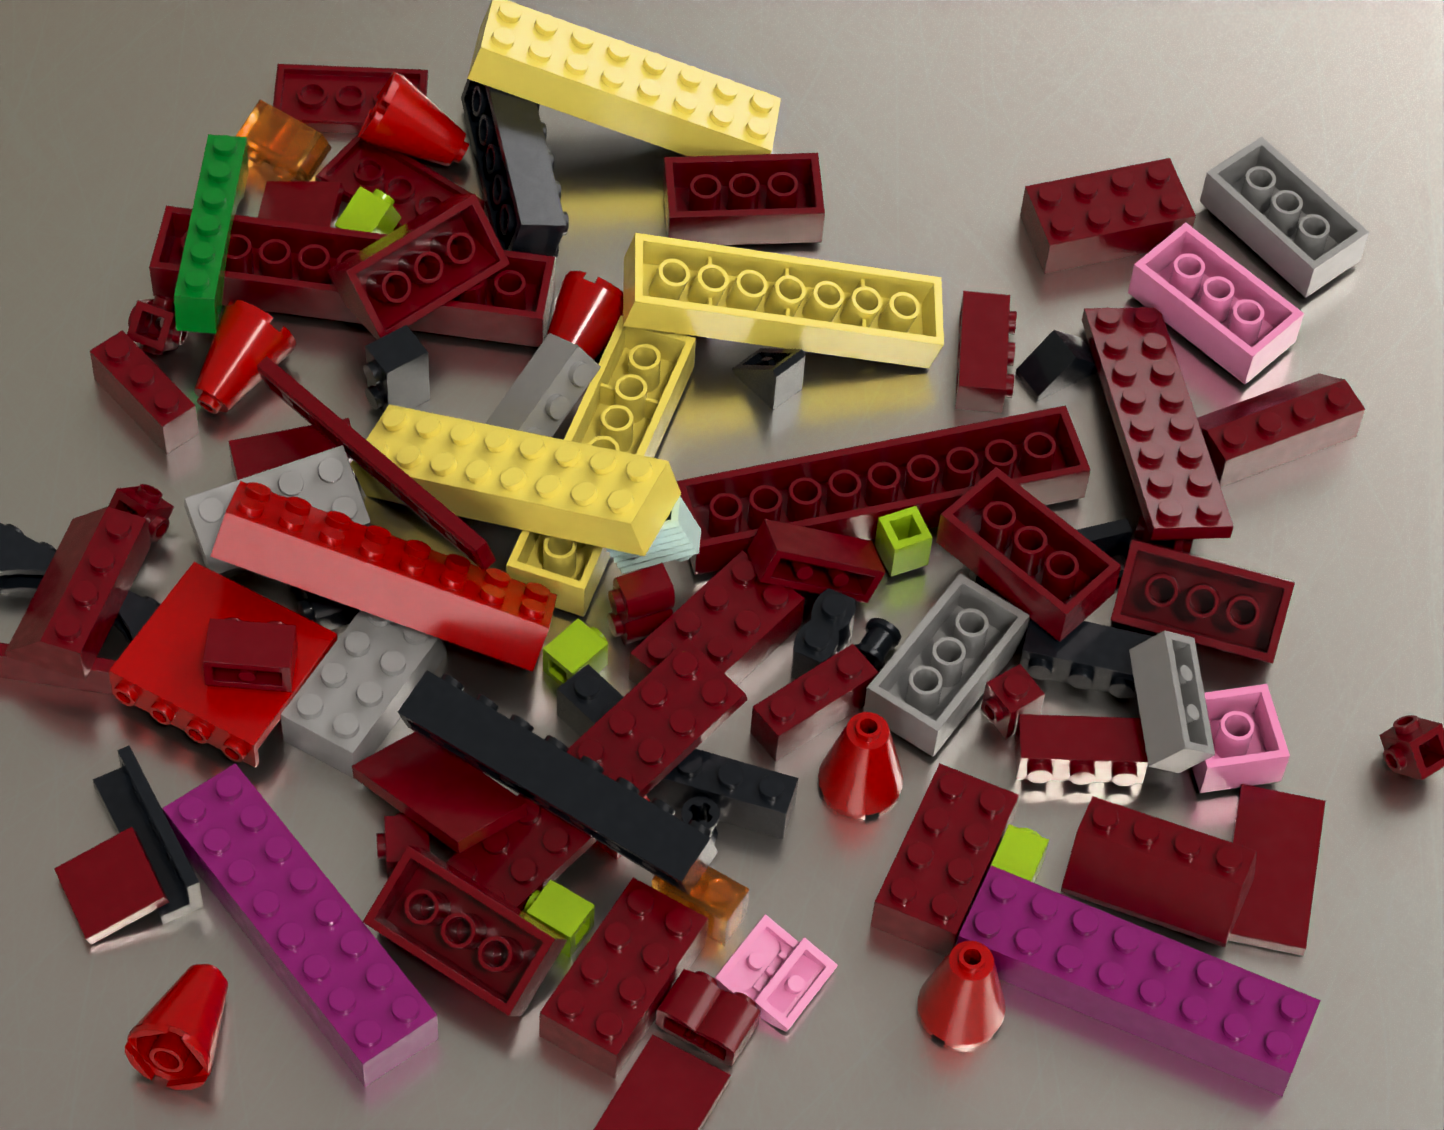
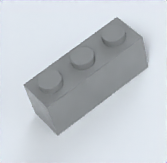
M549 333L485 424L552 437L601 367L578 345Z
M1164 630L1129 649L1149 767L1181 773L1215 756L1195 638Z

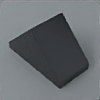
M1053 330L1016 369V375L1037 401L1098 372L1091 349L1083 339L1057 330Z
M760 348L733 367L732 370L736 377L774 410L802 390L806 355L802 349Z

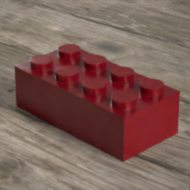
M818 153L664 157L663 193L668 238L716 245L822 242L825 209Z
M1170 158L1025 186L1020 217L1044 274L1149 253L1185 222L1193 228L1196 218Z
M997 467L941 513L936 543L1018 609L1030 615L1029 618L1059 642L1115 593L1121 565Z
M1133 538L1111 621L1156 633H1161L1165 630L1193 637L1197 644L1273 663L1295 582L1286 578Z
M742 550L630 652L629 680L637 685L688 638L738 685L802 625L805 598L792 588L760 582L750 556Z
M939 763L876 897L871 926L946 957L957 945L959 933L990 869L1006 829L1014 821L1019 794Z
M407 846L363 920V923L508 1016H522L567 942V939L440 858L424 848Z
M633 877L540 1011L539 1036L616 1079L655 1021L657 1009L683 969L689 970L707 943L709 918Z

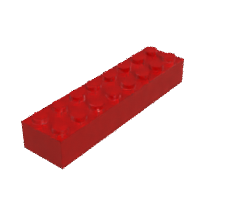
M240 481L225 512L210 556L532 672L549 631L557 598L556 594L551 593L547 587L534 582L526 584L512 579L506 572L496 568L482 570L480 567L471 564L467 558L461 555L442 554L431 550V547L422 541L403 540L392 536L383 527L376 525L367 527L353 522L344 513L338 511L326 512L312 507L305 499L294 496L287 498L271 492L269 487L257 482L245 483Z

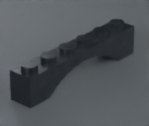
M0 523V594L35 593L57 550L46 542L38 543L25 536L19 528L12 524L4 525ZM129 590L113 623L123 634L128 644L131 643L160 606V603L149 596L141 597Z

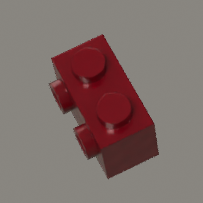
M210 618L203 658L205 685L291 692L298 650L296 625H286L278 621L261 623L242 621L238 618Z

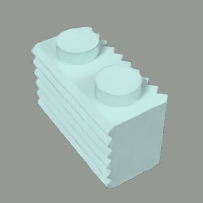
M679 496L645 556L606 549L607 552H610V556L613 557L614 563H617L621 574L673 560L682 562L688 560L693 555L699 554L701 528Z

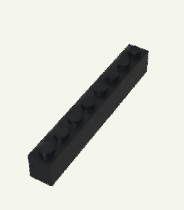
M428 670L424 673L398 710V714L408 728L687 895L691 893L718 853L711 839L712 832L693 819H690L688 824L674 816L676 811L660 799L654 798L650 802L639 796L640 790L628 780L622 777H618L616 781L602 774L604 772L603 767L589 757L582 756L580 760L567 753L569 748L557 738L551 735H547L545 739L532 732L534 730L533 726L523 718L512 714L510 719L497 712L499 707L484 695L477 694L474 698L463 692L464 686L450 675L443 673L441 677H438Z

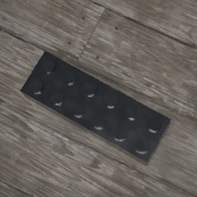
M467 79L461 101L489 221L503 250L553 256L556 260L561 238L568 232L569 217L567 212L562 209L560 201L561 185L560 182L555 181L553 173L554 156L552 152H548L546 144L547 128L546 124L540 120V104Z

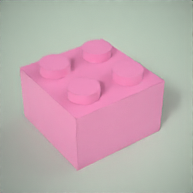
M1261 684L1204 693L1215 756L1192 767L1199 793L1240 788L1241 784L1253 786L1280 782L1290 754L1268 685Z

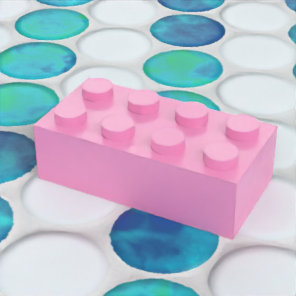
M1186 222L1134 264L1128 293L1145 307L1155 308L1160 311L1164 322L1243 384L1248 383L1296 342L1304 315L1302 311Z

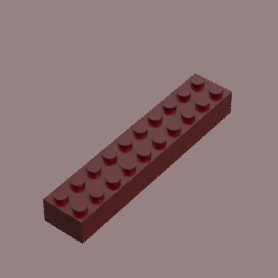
M166 205L149 266L153 296L158 294L174 299L192 209ZM235 215L228 247L222 305L226 306L229 301L234 304L236 300H242L263 311L362 324L345 306L327 270L387 234ZM503 250L510 263L509 265L408 327L413 331L540 347L545 338L555 288V257Z
M1065 405L679 480L677 484L681 491L680 497L701 528L699 554L693 555L690 558L694 574L698 575L721 570L742 550L748 554L747 549L764 519L865 540H873L876 538L878 517L913 506H917L928 529L939 527L941 513L995 467L1004 472L1044 505L1084 498L1091 469Z

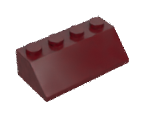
M455 194L327 271L345 306L378 340L405 325H411L510 263L476 194Z
M1318 373L1197 417L1220 487L1357 437L1366 409L1346 379Z
M105 507L73 518L5 651L6 657L86 680L151 547L147 518L111 507Z
M1092 796L1076 833L1061 892L1226 947L1254 880L1257 851Z

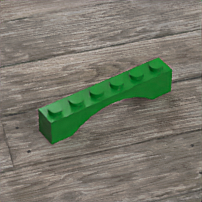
M208 134L174 293L176 331L217 333L222 308L231 229L237 206L240 200L244 198L249 173L247 137Z

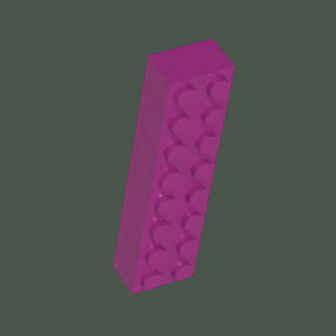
M236 763L162 808L189 863L364 1087H367L438 1039L437 1014Z
M992 865L957 940V944L964 941H977L984 944L993 955L1000 980L1279 1096L1284 1094L1321 1001Z

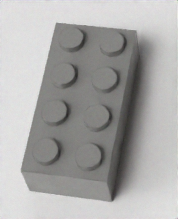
M1260 137L1206 173L1200 202L1305 298L1361 260L1369 231L1263 137Z
M343 445L186 497L184 507L206 568L226 578L250 571L210 557L225 512L240 481L245 483H261L269 487L273 493L287 498L294 496L305 499L312 507L326 512L338 511L344 513L353 522L367 527L371 523Z
M959 574L869 684L863 712H873L880 715L888 723L890 731L934 757L983 695L986 682L998 676L1024 643L1030 615L964 575Z
M360 610L281 713L283 741L353 778L352 765L375 753L400 719L398 710L427 670L434 673L446 657V641Z

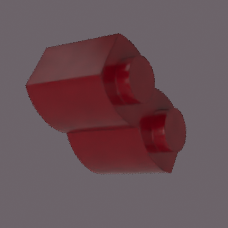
M663 563L614 578L613 590L608 591V598L612 608V612L607 614L610 630L614 637H621L625 646L646 639L673 614L672 609L675 606L674 586Z
M683 969L657 1009L655 1024L671 1036L694 1045L715 1060L733 1066L759 1025L761 1011L749 996L740 992L730 993L720 989L716 980L709 974L702 971L692 972Z

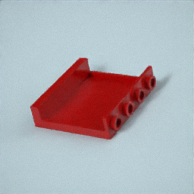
M193 562L110 668L109 677L112 694L124 705H135L149 712L159 723L164 725L172 724L185 731L194 741L201 744L208 743L222 750L229 759L238 763L243 761L256 768L259 764V747L281 719V713L335 644L337 633ZM210 618H238L242 621L261 623L278 621L286 625H296L298 650L292 691L205 685L203 658Z

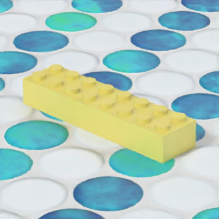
M491 0L480 26L467 78L685 156L771 154L781 98L767 92L751 88L508 0Z
M635 233L624 256L623 326L784 349H802L806 352L929 369L944 346L941 277Z
M621 315L598 364L601 368L590 382L564 440L654 458L693 371L696 338L684 334L623 326V316ZM522 530L506 564V573L517 581L526 584L534 582L547 587L551 593L557 595L555 608L584 617L611 556L610 552H607V549L603 547Z
M390 404L366 439L456 516L640 556L646 555L681 495L667 460ZM352 460L350 465L366 496L404 504Z

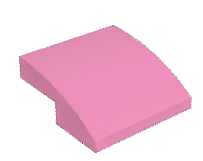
M765 914L714 979L718 987L730 993L740 992L749 996L761 1011L760 1018L787 1032L838 965L805 937L798 942Z

